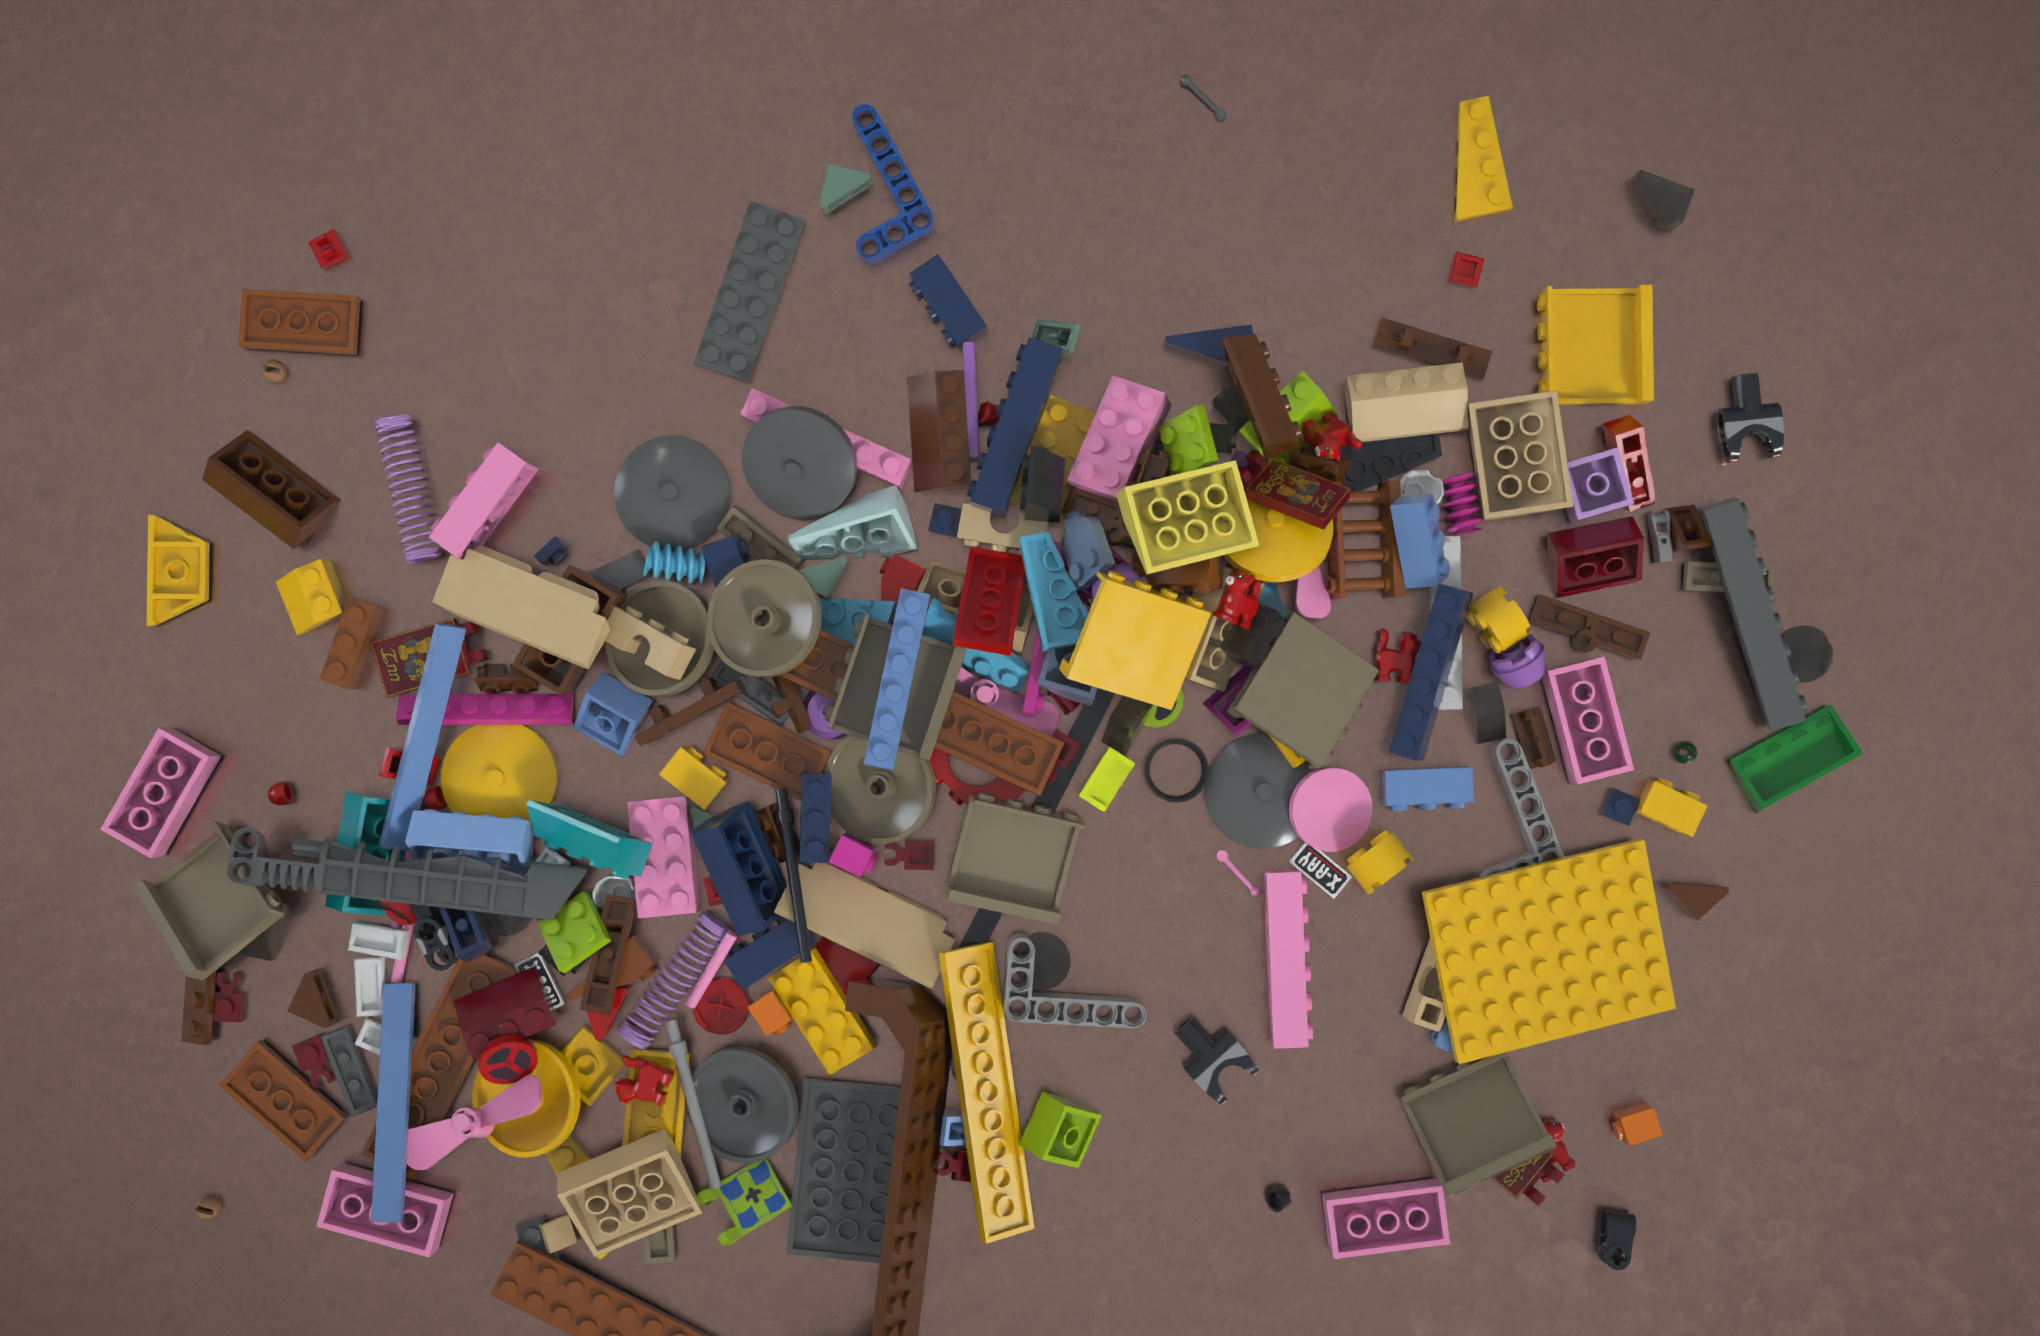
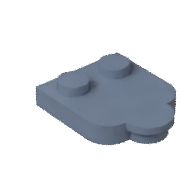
M1070 511L1065 518L1064 527L1066 533L1062 538V551L1069 569V575L1077 591H1086L1099 579L1096 576L1097 571L1106 573L1115 564L1100 520L1094 516L1087 517L1079 511Z

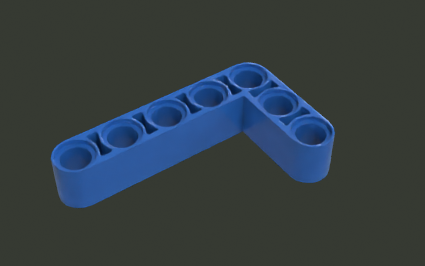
M861 104L852 113L855 130L901 213L858 238L856 249L860 259L867 264H875L928 236L934 228V219L929 206L876 109L869 104ZM870 115L874 119L870 125L862 126L858 123L860 117ZM877 140H883L887 143V146L882 151H875L872 148L873 143ZM891 165H897L901 168V171L897 176L892 177L886 174V169ZM905 190H910L915 194L914 198L909 202H904L899 198L900 194ZM924 215L929 221L924 227H917L913 224L914 218ZM893 229H899L903 232V236L898 241H892L888 238V233ZM869 242L875 243L878 246L877 251L871 255L862 252L864 245Z

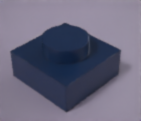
M934 503L928 532L957 538L962 509Z
M554 536L534 557L542 565L548 566L550 563L555 565L565 556L563 551L568 545L561 538Z
M1610 788L1600 814L1630 826L1640 799L1615 788Z

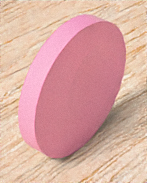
M1323 767L1308 773L1296 785L1290 798L1289 817L1295 833L1303 842L1321 851L1336 852L1351 847L1365 834L1372 818V799L1365 783L1354 773L1337 767Z

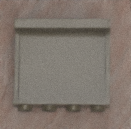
M1293 612L1284 616L1227 712L1235 718H1245L1310 762V769L1325 767L1334 755L1332 749L1336 742H1340L1347 734L1348 728L1346 726L1349 720L1356 717L1363 706L1360 703L1365 694H1369L1376 685L1377 680L1374 678L1379 670Z
M867 614L864 621L858 620L853 637L858 638L855 648L848 649L844 660V665L848 666L845 677L839 675L834 692L839 694L836 704L830 703L825 716V721L829 722V729L869 741L893 625L870 618V615ZM922 635L898 752L930 762L967 648L952 646L951 644Z
M980 791L978 795L970 793L943 891L947 901L1059 925L1062 914L1058 909L1080 829L1086 828V824L1079 819L1080 815L1070 811H1063L1062 814L1053 813L1050 807L1035 804L1034 808L1023 806V801L1014 798H1007V801L997 800L994 794Z
M215 820L211 824L216 832L153 883L142 879L133 886L185 975L201 981L205 980L285 915L279 905L281 903L280 898L268 888L266 883L260 887L242 885L229 879L227 865L232 837L237 830L230 824L225 825ZM247 863L241 865L238 869L239 878H246L250 874V866Z
M1509 1052L1485 1057L1474 1064L1472 1061L1462 1063L1456 1067L1457 1072L1448 1076L1445 1072L1440 1073L1430 1079L1431 1084L1420 1088L1418 1084L1403 1091L1405 1096L1401 1097V1104L1448 1198L1556 1148L1552 1135L1548 1134L1508 1057Z

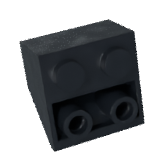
M1031 446L1030 456L1024 455L1022 482H1028V484L1022 483L1020 510H1025V520L1059 523L1065 458L1038 446Z

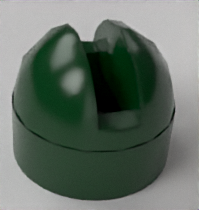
M1680 741L1672 749L1674 760L1680 764L1692 763L1698 754L1696 746L1689 741ZM1680 749L1692 751V755H1680Z

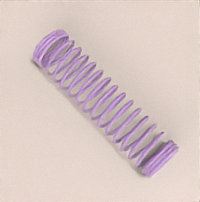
M397 414L379 418L373 424L377 431L376 435L383 437L378 441L379 445L385 446L380 450V453L387 455L382 459V462L390 464L385 467L384 471L392 473L387 476L386 480L394 482L389 485L388 489L396 491L390 498L398 500L392 507L400 509L394 516L402 518L396 525L404 527L398 533L401 536H406L401 541V544L408 546L403 550V553H405L404 559L406 563H417L438 558L442 553L440 547H428L406 552L408 549L419 545L435 543L432 539L415 543L404 542L417 536L431 534L433 531L429 530L413 534H403L402 532L415 527L430 525L435 521L411 525L400 524L412 518L432 515L433 512L409 516L398 515L410 509L429 506L431 503L427 502L407 507L396 506L404 501L420 499L429 495L425 493L405 498L393 497L405 491L418 490L427 486L422 484L403 489L391 488L402 482L416 481L425 477L420 475L401 480L389 479L400 473L414 472L423 468L417 466L400 471L387 470L398 464L412 463L421 459L414 457L397 462L385 461L395 455L410 454L419 450L412 448L395 453L383 452L385 449L393 446L408 445L416 442L415 439H409L393 444L381 443L390 437H400L414 433L413 430H406L390 435L379 434L381 431L396 430L412 424L410 415Z
M705 911L701 912L698 916V920L707 929L721 938H724L727 931L730 930L723 922ZM693 923L698 930L711 937L719 946L720 943L718 941L721 942L722 939L715 937L698 923ZM688 930V933L693 938L706 945L713 954L715 953L713 949L718 947L707 943L699 935ZM682 938V940L688 946L700 952L707 962L697 959L680 945H677V949L695 960L702 970L692 967L675 953H671V956L690 968L696 977L686 974L669 960H666V964L685 976L691 985L681 982L664 968H660V971L671 980L680 984L685 992L676 990L660 976H654L659 983L674 991L680 1000L671 998L657 985L649 983V986L654 991L669 999L674 1008L665 1005L649 991H643L649 999L664 1007L669 1015L660 1013L650 1003L642 998H638L639 1003L659 1015L663 1023L655 1021L641 1008L632 1006L635 1012L648 1021L653 1022L658 1030L650 1029L639 1018L631 1013H627V1017L640 1027L648 1030L652 1038L647 1037L642 1031L626 1021H621L617 1027L618 1033L625 1040L640 1049H648L647 1047L651 1044L650 1040L655 1039L654 1033L660 1032L659 1025H665L664 1017H671L670 1010L677 1009L675 1002H682L681 995L688 994L686 987L694 986L691 979H699L697 972H703L704 966L702 964L708 965L710 961L708 957L713 956L702 951L686 938Z

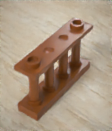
M1400 480L1378 483L1376 491H1351L1350 498L1346 503L1376 502L1379 505L1378 520H1342V508L1333 518V537L1327 554L1328 577L1326 578V591L1329 593L1330 600L1346 598V590L1381 589L1383 598L1406 596L1390 505L1401 497ZM1378 531L1380 534L1381 546L1379 549H1344L1343 532ZM1379 560L1382 563V575L1380 578L1345 579L1344 561Z

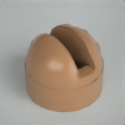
M268 360L261 368L263 377L271 383H281L287 377L285 364L278 360ZM268 368L280 369L279 374L267 372Z
M212 1194L201 1197L195 1204V1213L201 1219H211L221 1210L219 1198ZM201 1207L213 1209V1211L202 1210Z

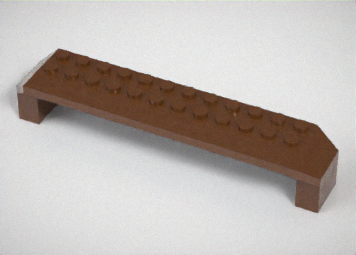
M877 978L849 981L845 1011L881 1017L905 1052L871 1336H918L937 1174L933 1172V1168L938 1169L939 1158L935 1157V1153L940 1152L941 1147L940 1137L952 1054L947 1009L922 986Z

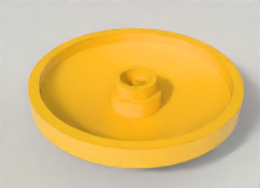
M1247 499L1259 546L1224 555L1225 559L1234 568L1239 569V571L1245 574L1255 575L1257 580L1286 582L1309 574L1322 563L1331 546L1333 519L1323 530Z
M474 725L455 739L445 755L441 769L442 792L452 813L458 811L473 816L491 814L497 818L508 819L516 816L528 820L530 826H532L527 809L528 800L553 803L558 788V766L547 742L536 731L526 725Z
M529 1039L535 1045L538 1054V1064L530 1075H536L541 1080L542 1101L540 1106L530 1115L495 1124L491 1134L486 1137L500 1151L521 1158L539 1156L559 1147L571 1134L580 1110V1088L571 1064L555 1047L536 1039ZM478 1069L472 1090L473 1108H480L515 1083L503 1085L491 1083L482 1077Z

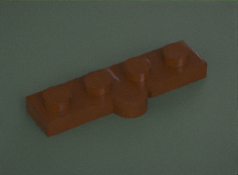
M1074 486L1071 487L1061 510L1063 516H1066L1070 511H1079L1087 517H1097L1102 524L1108 544L1120 545L1126 538L1131 540L1118 502Z
M1541 594L1537 597L1529 620L1530 623L1573 637V647L1579 652H1590L1596 646L1637 660L1642 659L1650 635L1648 631Z

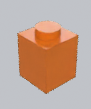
M774 989L748 1006L749 1011L766 1036L772 1032L775 1036H778L790 1028L788 1022L792 1020V1016Z
M1648 1103L1613 1113L1616 1122L1612 1123L1615 1135L1618 1140L1622 1139L1629 1146L1663 1136L1655 1109Z

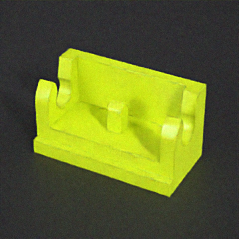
M1108 746L1078 796L1105 812L1136 763Z

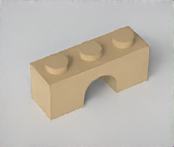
M963 503L957 539L963 540L962 545L967 547H979L980 544L991 545L990 550L1008 553L1009 548L1020 550L1019 555H1022L1019 544L1020 536L1047 532L1048 522L1025 520V514L1020 513L1017 527L1012 532L1003 534L995 531L991 526L990 512L973 507L971 504Z
M614 606L607 620L611 631L605 641L622 651L635 654L639 645L647 639L650 644V652L644 664L667 677L681 680L696 651L695 648L687 644L689 639L674 631L670 635L664 631L666 626L650 618L649 622L641 618L643 613L631 606H627L626 609Z
M1430 937L1402 1017L1414 1024L1440 1032L1446 1013Z

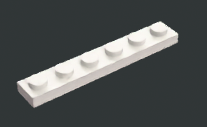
M1444 536L1443 551L1445 559L1449 562L1450 571L1448 577L1441 584L1461 589L1460 536ZM1438 586L1430 587V611ZM1462 633L1439 710L1463 709Z

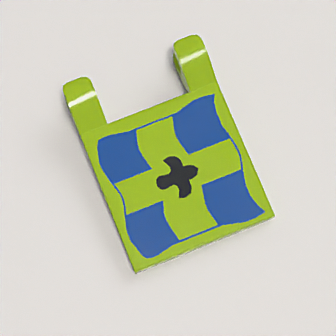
M768 1159L747 1165L722 1180V1186L717 1189H710L709 1187L697 1194L698 1201L703 1206H708L721 1197L735 1227L722 1232L718 1236L719 1242L725 1247L731 1246L746 1234L793 1207Z

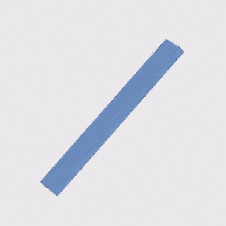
M435 623L379 846L383 849H393L396 845L399 846V850L409 851L405 840L413 810L420 811L466 629L462 626Z
M413 983L384 984L371 1222H403L415 1004V984Z

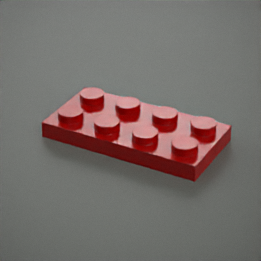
M970 546L952 646L1011 656L1025 575L1022 555Z

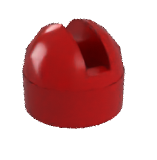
M287 781L276 783L270 787L268 798L271 803L279 806L292 803L293 793Z
M439 786L432 787L424 792L422 801H426L425 809L437 811L446 807L447 803Z

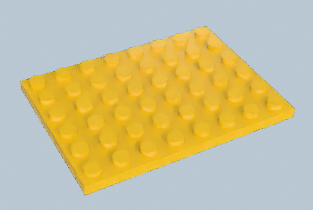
M1643 839L1631 840L1422 892L1454 1059L1458 1064L1676 1009L1645 840Z

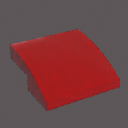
M822 937L814 947L846 995L849 981L869 979L881 965L826 937Z

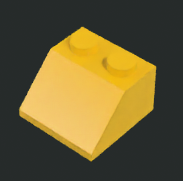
M318 559L292 570L276 582L297 636L341 619L347 600L331 561Z

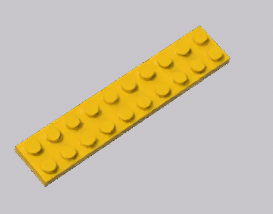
M983 942L938 953L980 1242L985 1244L1035 1229L1024 1150L1019 1145L1022 1136L994 942Z

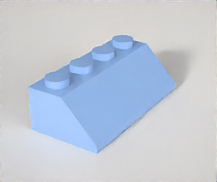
M425 809L424 811L413 810L405 843L415 861L426 860L429 849L434 852L433 859L457 857L465 853L469 858L495 866L496 858L499 857L501 858V869L525 876L529 870L530 862L533 861L534 833L529 821L521 817L513 816L508 819L497 818L491 814L473 816L458 811L450 814L440 813L433 809Z

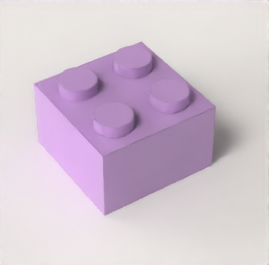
M1618 448L1567 462L1573 507L1566 508L1570 523L1634 504Z

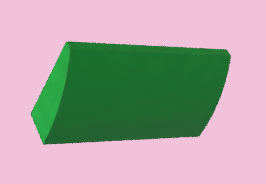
M1830 704L1808 716L1806 721L1788 727L1732 758L1729 762L1755 811L1759 813L1857 759L1863 752Z

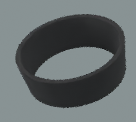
M1169 739L1158 744L1149 754L1145 765V776L1149 787L1158 797L1169 802H1185L1196 797L1205 787L1209 775L1208 761L1203 751L1194 743L1184 739ZM1171 744L1187 746L1196 753L1201 763V777L1198 784L1193 790L1180 796H1171L1161 792L1154 785L1150 776V764L1153 756L1161 748Z

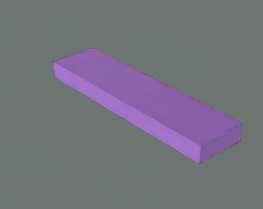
M963 342L970 461H978L980 456L975 343Z

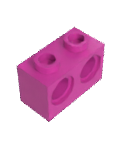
M846 832L841 836L829 862L861 877L865 872L869 874L872 871L879 856L874 854L877 847L859 840Z

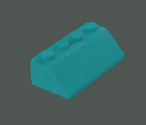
M346 792L336 843L357 850L359 842L362 841L365 842V853L390 861L393 849H383L379 846L391 798L373 794ZM399 850L398 862H403L405 850ZM327 894L325 906L339 912L387 916L380 900Z
M528 800L527 809L534 836L545 840V846L556 850H561L562 847L567 850L566 855L583 860V857L590 859L588 864L599 869L611 868V874L619 878L628 879L629 875L641 877L653 843L565 806Z

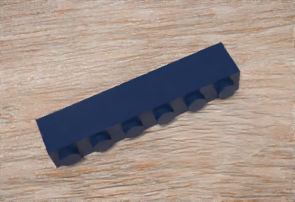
M1030 337L1026 345H1020L1016 360L1020 361L1017 372L1011 371L1006 385L1010 389L1007 399L1002 398L996 413V415L1000 416L997 427L991 426L987 437V442L991 443L987 454L982 452L977 465V469L981 470L977 481L972 480L967 496L971 497V506L1002 517L1005 516L1024 463V455L1027 454L1059 365L1062 348Z
M1438 584L1389 750L1390 753L1415 761L1424 760L1473 592Z

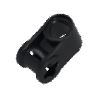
M1609 1210L1602 1212L1598 1256L1603 1263L1614 1270H1623L1630 1264L1633 1239L1636 1233V1217L1634 1214ZM1616 1250L1619 1251L1618 1256L1615 1255L1613 1258H1610V1253H1615Z

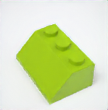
M1303 370L1280 391V395L1286 394L1292 409L1288 412L1291 422L1297 421L1301 433L1303 422L1312 419L1318 425H1325L1327 423L1322 420L1323 415L1332 412L1338 417L1323 391ZM1249 421L1236 435L1250 450L1257 451L1264 457L1252 424ZM1303 433L1302 437L1299 438V447L1301 445L1305 447L1309 445L1303 442ZM1289 452L1276 456L1274 459L1289 464Z

